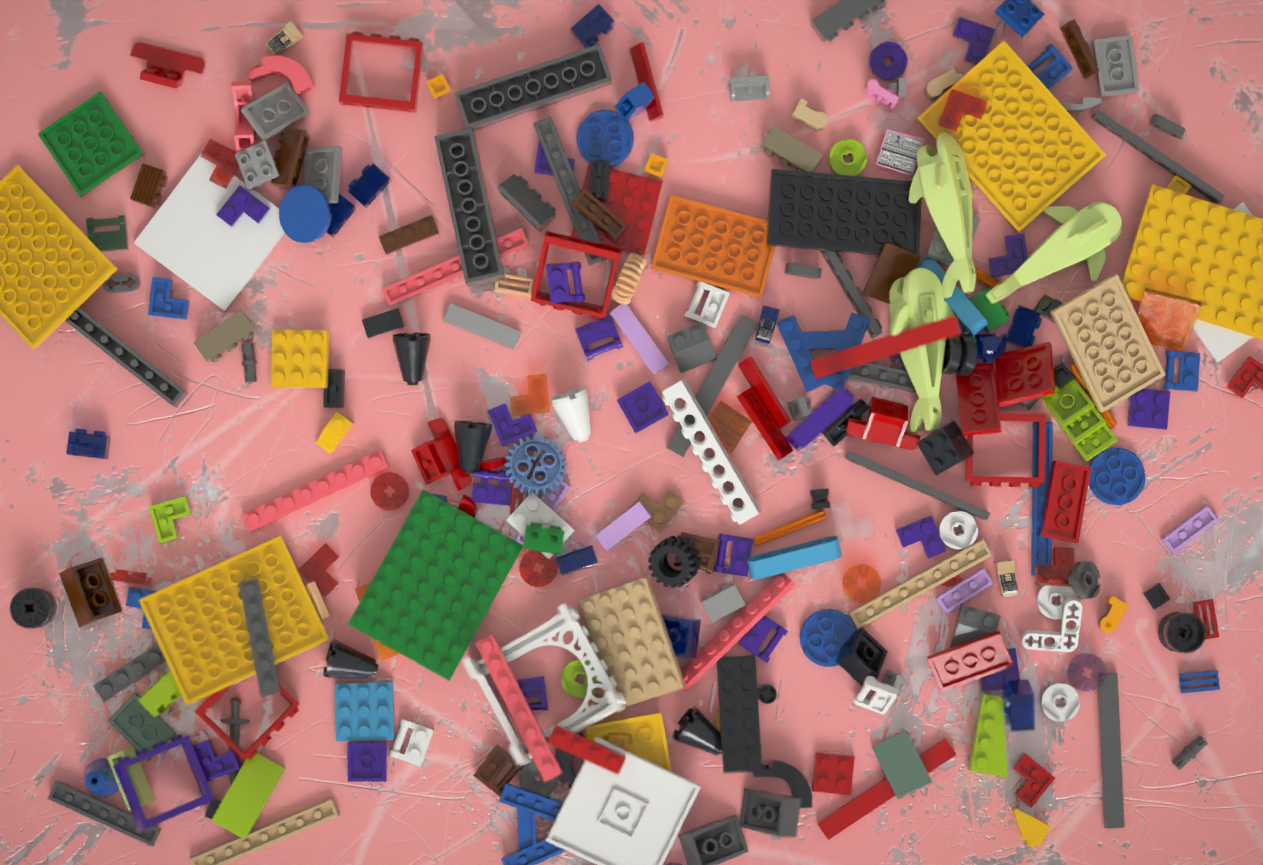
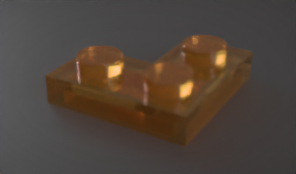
M546 374L527 376L529 395L510 397L512 416L550 412Z

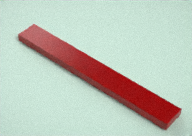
M956 315L902 331L897 335H889L812 359L810 363L817 379L959 335L961 330Z
M944 738L919 756L927 772L930 773L954 757L956 753L947 739ZM887 777L817 823L828 840L895 796Z

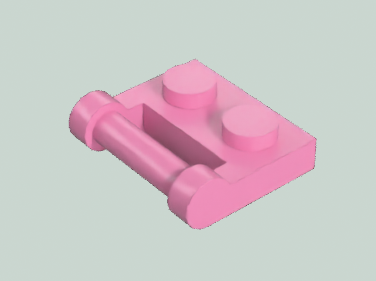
M875 79L868 82L864 91L867 97L890 110H893L899 99L895 91L889 88L883 89Z

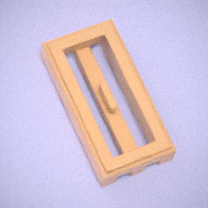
M505 274V278L530 282V285L505 281L495 282L494 292L531 298L535 279ZM504 285L521 289H527L528 293L498 288V286Z
M313 581L305 585L320 621L329 617V612L316 582Z

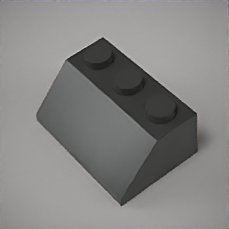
M513 174L497 187L498 191L526 220L541 232L556 217L554 213L555 208L549 202L544 203L540 199L542 196L535 189L531 191L526 186L528 182L521 175L517 177Z

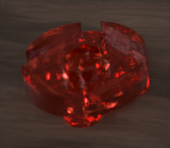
M383 473L377 476L371 485V498L375 505L381 509L388 511L397 510L404 505L409 497L408 483L397 473ZM388 486L395 489L392 497H388V494L384 492L388 489Z
M532 550L523 556L519 566L522 579L534 587L549 585L556 577L558 564L554 556L548 559L541 552ZM539 562L540 565H544L542 573L540 574L538 573V571L534 572L533 568L536 567L535 563Z

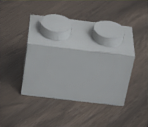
M728 583L719 588L721 592L715 595L711 592L702 597L704 601L700 603L711 623L746 605L735 584L731 586Z

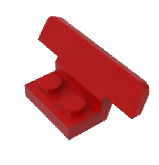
M142 42L135 43L130 53V56L147 60L146 69L141 71L139 78L144 81L178 88L182 85L186 70L199 74L204 73V59Z
M872 396L867 422L848 418L846 431L850 436L914 451L918 446L917 442L921 440L920 435L905 432L908 424V405Z
M438 418L427 422L435 439L411 450L426 485L451 474L458 491L466 488L471 484L472 479L469 473H464L463 469L459 466L457 446L446 421L443 418Z

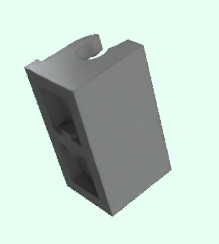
M769 75L730 78L731 102L769 99Z

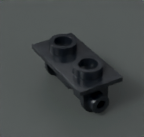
M604 159L591 160L589 192L596 199L608 200L610 161H604Z

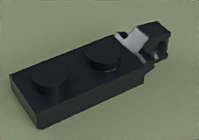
M859 399L821 433L833 447L836 446L848 435L846 431L848 418L861 420L869 406L865 401Z

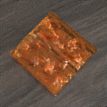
M721 400L708 419L723 446L730 453L734 451L752 423V420Z

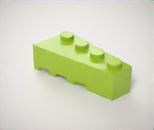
M171 670L168 673L162 674L158 678V682L154 686H150L138 700L153 717L162 715L182 695Z
M980 694L967 768L970 771L1008 777L1003 697Z

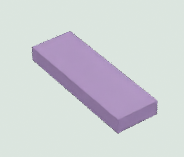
M639 501L595 537L603 548L608 551L652 517V515L642 502Z
M1205 505L1161 538V541L1171 554H1175L1219 519L1211 508Z
M983 567L935 599L943 612L947 614L993 585L994 582Z

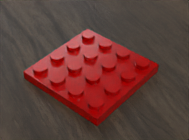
M591 163L588 164L582 188H585L587 191H589ZM609 169L608 200H598L624 222L627 227L613 241L594 224L601 244L645 256L663 181ZM573 226L571 237L578 238Z

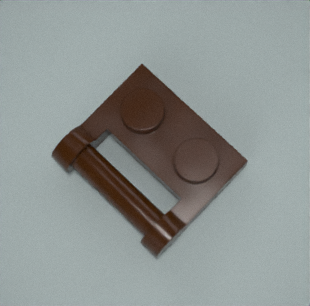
M681 532L682 540L687 538L690 540V544L694 543L696 545L694 549L699 550L700 554L698 556L709 558L708 563H699L701 565L699 570H704L706 573L711 574L719 540ZM676 556L674 566L679 567L680 565H682V562L680 558Z
M497 745L473 776L498 796H501L505 782L509 783L516 773L522 770L524 765H518L514 757ZM510 762L513 766L496 786L492 782L506 764Z

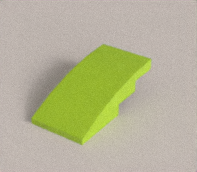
M1075 379L1060 390L1055 386V394L1041 397L1060 428L1085 462L1117 442L1116 436L1106 425V421L1097 411L1094 403Z
M259 753L251 760L247 758L211 821L245 840L275 790L277 783L285 772V768Z

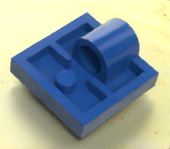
M1005 0L995 10V13L1022 38L1045 15L1030 0Z

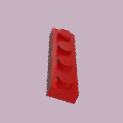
M753 387L736 396L778 461L794 451Z
M555 724L547 742L619 775L627 757Z

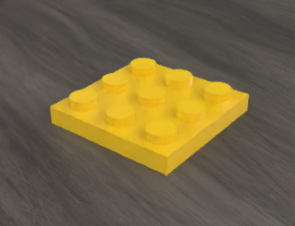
M272 330L271 387L328 388L330 331Z

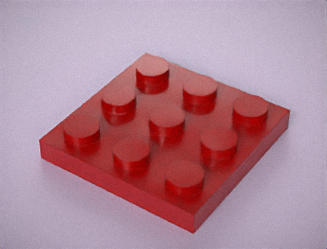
M1050 342L995 355L997 403L1000 407L1055 394L1053 353Z

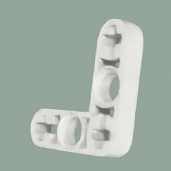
M1069 597L1065 600L1060 632L1026 630L1021 635L1023 646L1026 649L1074 651L1078 645L1082 615L1080 600L1076 597ZM1072 603H1075L1077 606L1074 607V615H1071V609L1069 607L1072 606ZM1070 620L1076 622V626L1072 629L1065 626ZM1068 634H1071L1070 638L1072 642L1069 644V646H1066L1065 642L1068 641ZM1029 636H1032L1034 639L1031 640V643H1028L1026 640L1029 639ZM1047 637L1055 639L1051 645H1046L1044 640Z

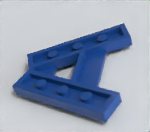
M852 312L845 330L802 332L795 315L777 322V326L807 392H811L824 385L838 390L841 387L845 388L852 368L816 379L810 360L814 359L810 350L837 349L838 352L860 345L871 319Z
M505 782L499 802L517 808L519 850L502 857L503 864L536 865L566 851L547 842L546 837L536 842L535 815L552 820L554 823L564 802Z

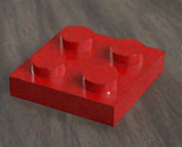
M816 752L812 791L851 795L855 757Z

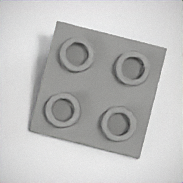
M266 140L235 153L248 190L256 186H262L265 182L280 176Z

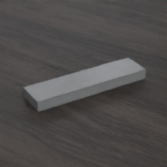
M450 303L443 319L444 322L511 349H515L521 334L519 330Z

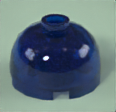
M996 333L974 335L977 343V358L983 359V363H992L994 358L1001 357L1004 354L1007 344L1006 334L1001 333V337L996 336Z

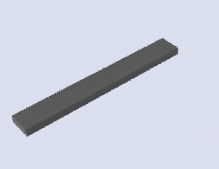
M1099 109L1092 116V120L1174 176L1177 174L1191 184L1193 189L1215 204L1220 203L1225 196Z
M548 117L533 123L578 238L601 244L594 224L571 204L581 191L552 118ZM584 253L589 266L607 259Z
M744 315L740 316L695 396L706 416L758 323ZM689 414L686 416L688 423H695L693 415ZM680 424L667 448L684 457L691 441L682 434V426Z
M850 451L845 456L846 460L978 518L986 520L990 515L985 510Z
M1097 673L1104 828H1125L1118 674Z

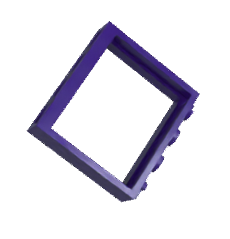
M841 387L788 435L786 440L797 452H800L855 402L852 399L854 395L847 388L844 390Z
M180 734L170 738L171 742L166 745L164 741L153 745L154 749L148 752L145 748L136 752V757L130 759L128 755L118 759L119 764L113 766L139 831L214 800L189 735L182 738ZM182 744L202 797L146 819L126 767Z

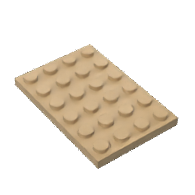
M1117 274L1110 276L1050 311L1099 412L1102 413L1165 376V372Z
M649 577L579 600L592 641L599 650L597 655L600 660L604 659L608 669L606 672L609 677H614L618 685L615 687L617 692L622 693L627 701L624 704L625 707L686 687Z

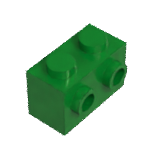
M531 522L530 525H526L523 549L561 555L565 531L561 530L559 526L550 525V528L542 527L541 523Z

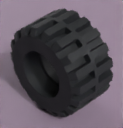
M683 536L665 538L654 547L650 553L651 557L648 558V563H651L648 566L649 570L653 571L652 577H656V582H662L664 587L669 585L670 588L682 587L700 569L701 557L697 556L700 554L699 550L694 549L696 545L694 543L690 544L689 539L682 540ZM667 553L675 554L680 558L682 570H675L669 565Z

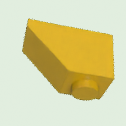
M336 412L325 426L316 444L332 455L354 424L339 412Z
M1013 807L1012 813L1020 837L1025 839L1023 843L1033 848L1035 845L1041 847L1051 826Z

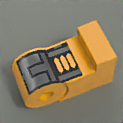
M1109 595L1106 602L1110 606L1105 615L1098 621L1099 629L1106 633H1111L1117 628L1129 606L1125 602Z

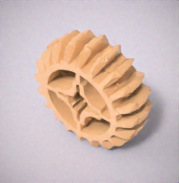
M633 253L627 257L612 293L613 300L625 305L631 302L646 266L645 258Z

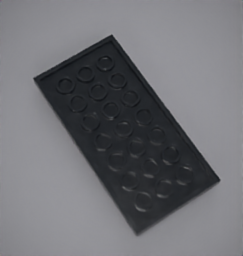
M771 169L766 246L879 255L885 241L919 253L922 197L919 198L917 203L912 204L909 202L912 181Z

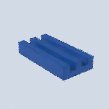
M1218 670L1179 674L1181 693L1220 690ZM1213 675V679L1184 681L1183 679L1187 677ZM1214 683V686L1184 688L1185 685Z

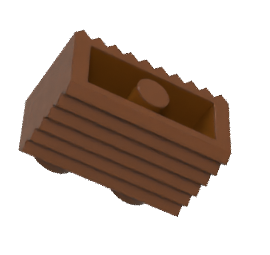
M142 163L130 200L151 208L159 205L162 197L160 191L162 187L166 186L168 181L167 172Z

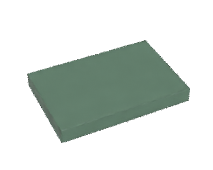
M134 693L108 722L138 751L145 748L147 752L154 749L153 745L163 741L166 745L176 732L160 716L153 717L138 701L141 697ZM154 756L147 758V760L150 761Z
M907 730L872 746L897 799L932 783Z

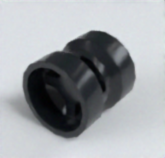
M829 489L810 490V496L813 498L811 503L812 510L831 508L830 501H828Z
M764 684L758 688V699L762 703L771 704L776 700L777 692L773 686Z

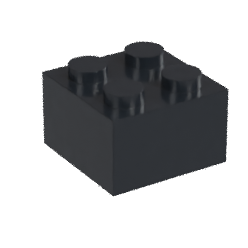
M955 420L917 442L918 447L936 476L974 454L965 436H962V431Z

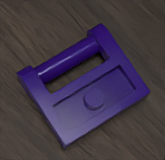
M581 262L547 264L551 303L581 302L585 300L580 275ZM567 270H572L575 294H570Z
M611 315L575 329L587 361L604 352L623 347ZM613 336L614 341L589 350L588 345Z
M719 534L718 539H720L717 563L714 566L713 572L748 577L747 559L751 557L753 539ZM733 541L730 566L725 568L724 561L727 542Z
M764 615L742 637L738 644L768 663L770 660L769 656L782 636H785L788 631ZM774 628L777 630L763 653L758 651V648L770 630Z
M544 676L518 679L517 682L525 698L541 696V702L528 703L531 710L549 711Z

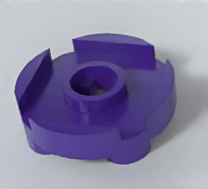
M883 42L876 46L869 58L872 74L885 81L899 78L908 64L906 52L895 42ZM887 56H890V59L894 61L890 66H886V63L883 62V59H886Z

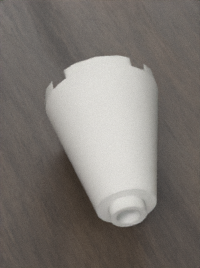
M586 388L571 389L565 394L561 395L560 393L550 398L553 408L572 439L578 442L588 440V436L591 435V424Z

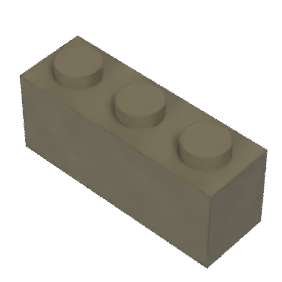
M775 125L761 146L765 154L771 157L775 155L780 158L779 162L787 167L791 165L796 168V171L813 172L823 156Z
M240 310L193 343L207 362L210 363L212 361L215 363L223 357L221 354L227 350L231 352L238 347L237 343L243 339L247 341L254 336L253 332L256 329L244 311Z

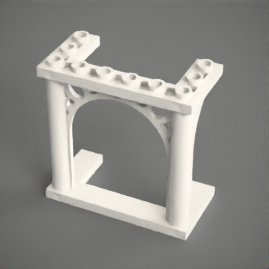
M563 604L558 607L560 612L555 617L500 648L508 663L535 648L547 645L563 647L578 657L587 674V694L580 708L572 716L557 724L574 733H578L615 711H623L626 709L624 704L627 701L622 693L617 692L615 687L618 685L614 677L608 676L606 672L608 666L604 659L600 660L596 654L599 650L594 642L590 643L587 637L590 634L586 626H581L578 621L581 618L578 611L574 607ZM567 631H572L574 636L570 644L563 642V636ZM560 632L558 636L559 641H553L552 637L557 636L556 634ZM577 640H579L578 646H581V649L579 651H577L574 648V645L576 644ZM470 657L464 659L462 662L470 677L478 680L512 744L508 748L518 765L528 764L532 761L531 758L533 757L525 742L522 743L491 686L486 676L490 672L483 658L479 660ZM589 660L590 665H585V661ZM597 676L598 678L596 679L602 682V684H594L592 678ZM596 687L602 688L605 691V696L603 698H596L592 695V690ZM592 700L594 702H597L598 704L594 705L593 703L592 706L589 707L588 701ZM555 725L543 732L547 741Z

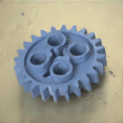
M536 435L533 436V440L526 436L525 442L519 439V446L513 443L512 447L514 450L509 449L508 454L510 456L505 457V461L509 462L505 464V469H509L506 471V476H511L509 483L515 481L514 488L520 486V493L524 492L525 489L528 490V496H530L532 491L535 492L536 496H538L539 491L546 495V489L552 493L553 486L558 488V481L563 482L564 477L562 475H566V470L563 468L567 467V462H562L566 459V455H560L563 449H556L558 443L556 442L552 445L551 438L544 441L543 435L540 440H537ZM529 450H533L537 454L535 456H530L527 454V452ZM542 451L545 452L539 461V466H536L532 477L528 480L527 477L532 472L533 465L537 463L539 455ZM551 459L554 463L547 465L544 463V460ZM520 466H525L528 470L526 472H520L518 468ZM542 475L545 479L538 481L535 479V476Z

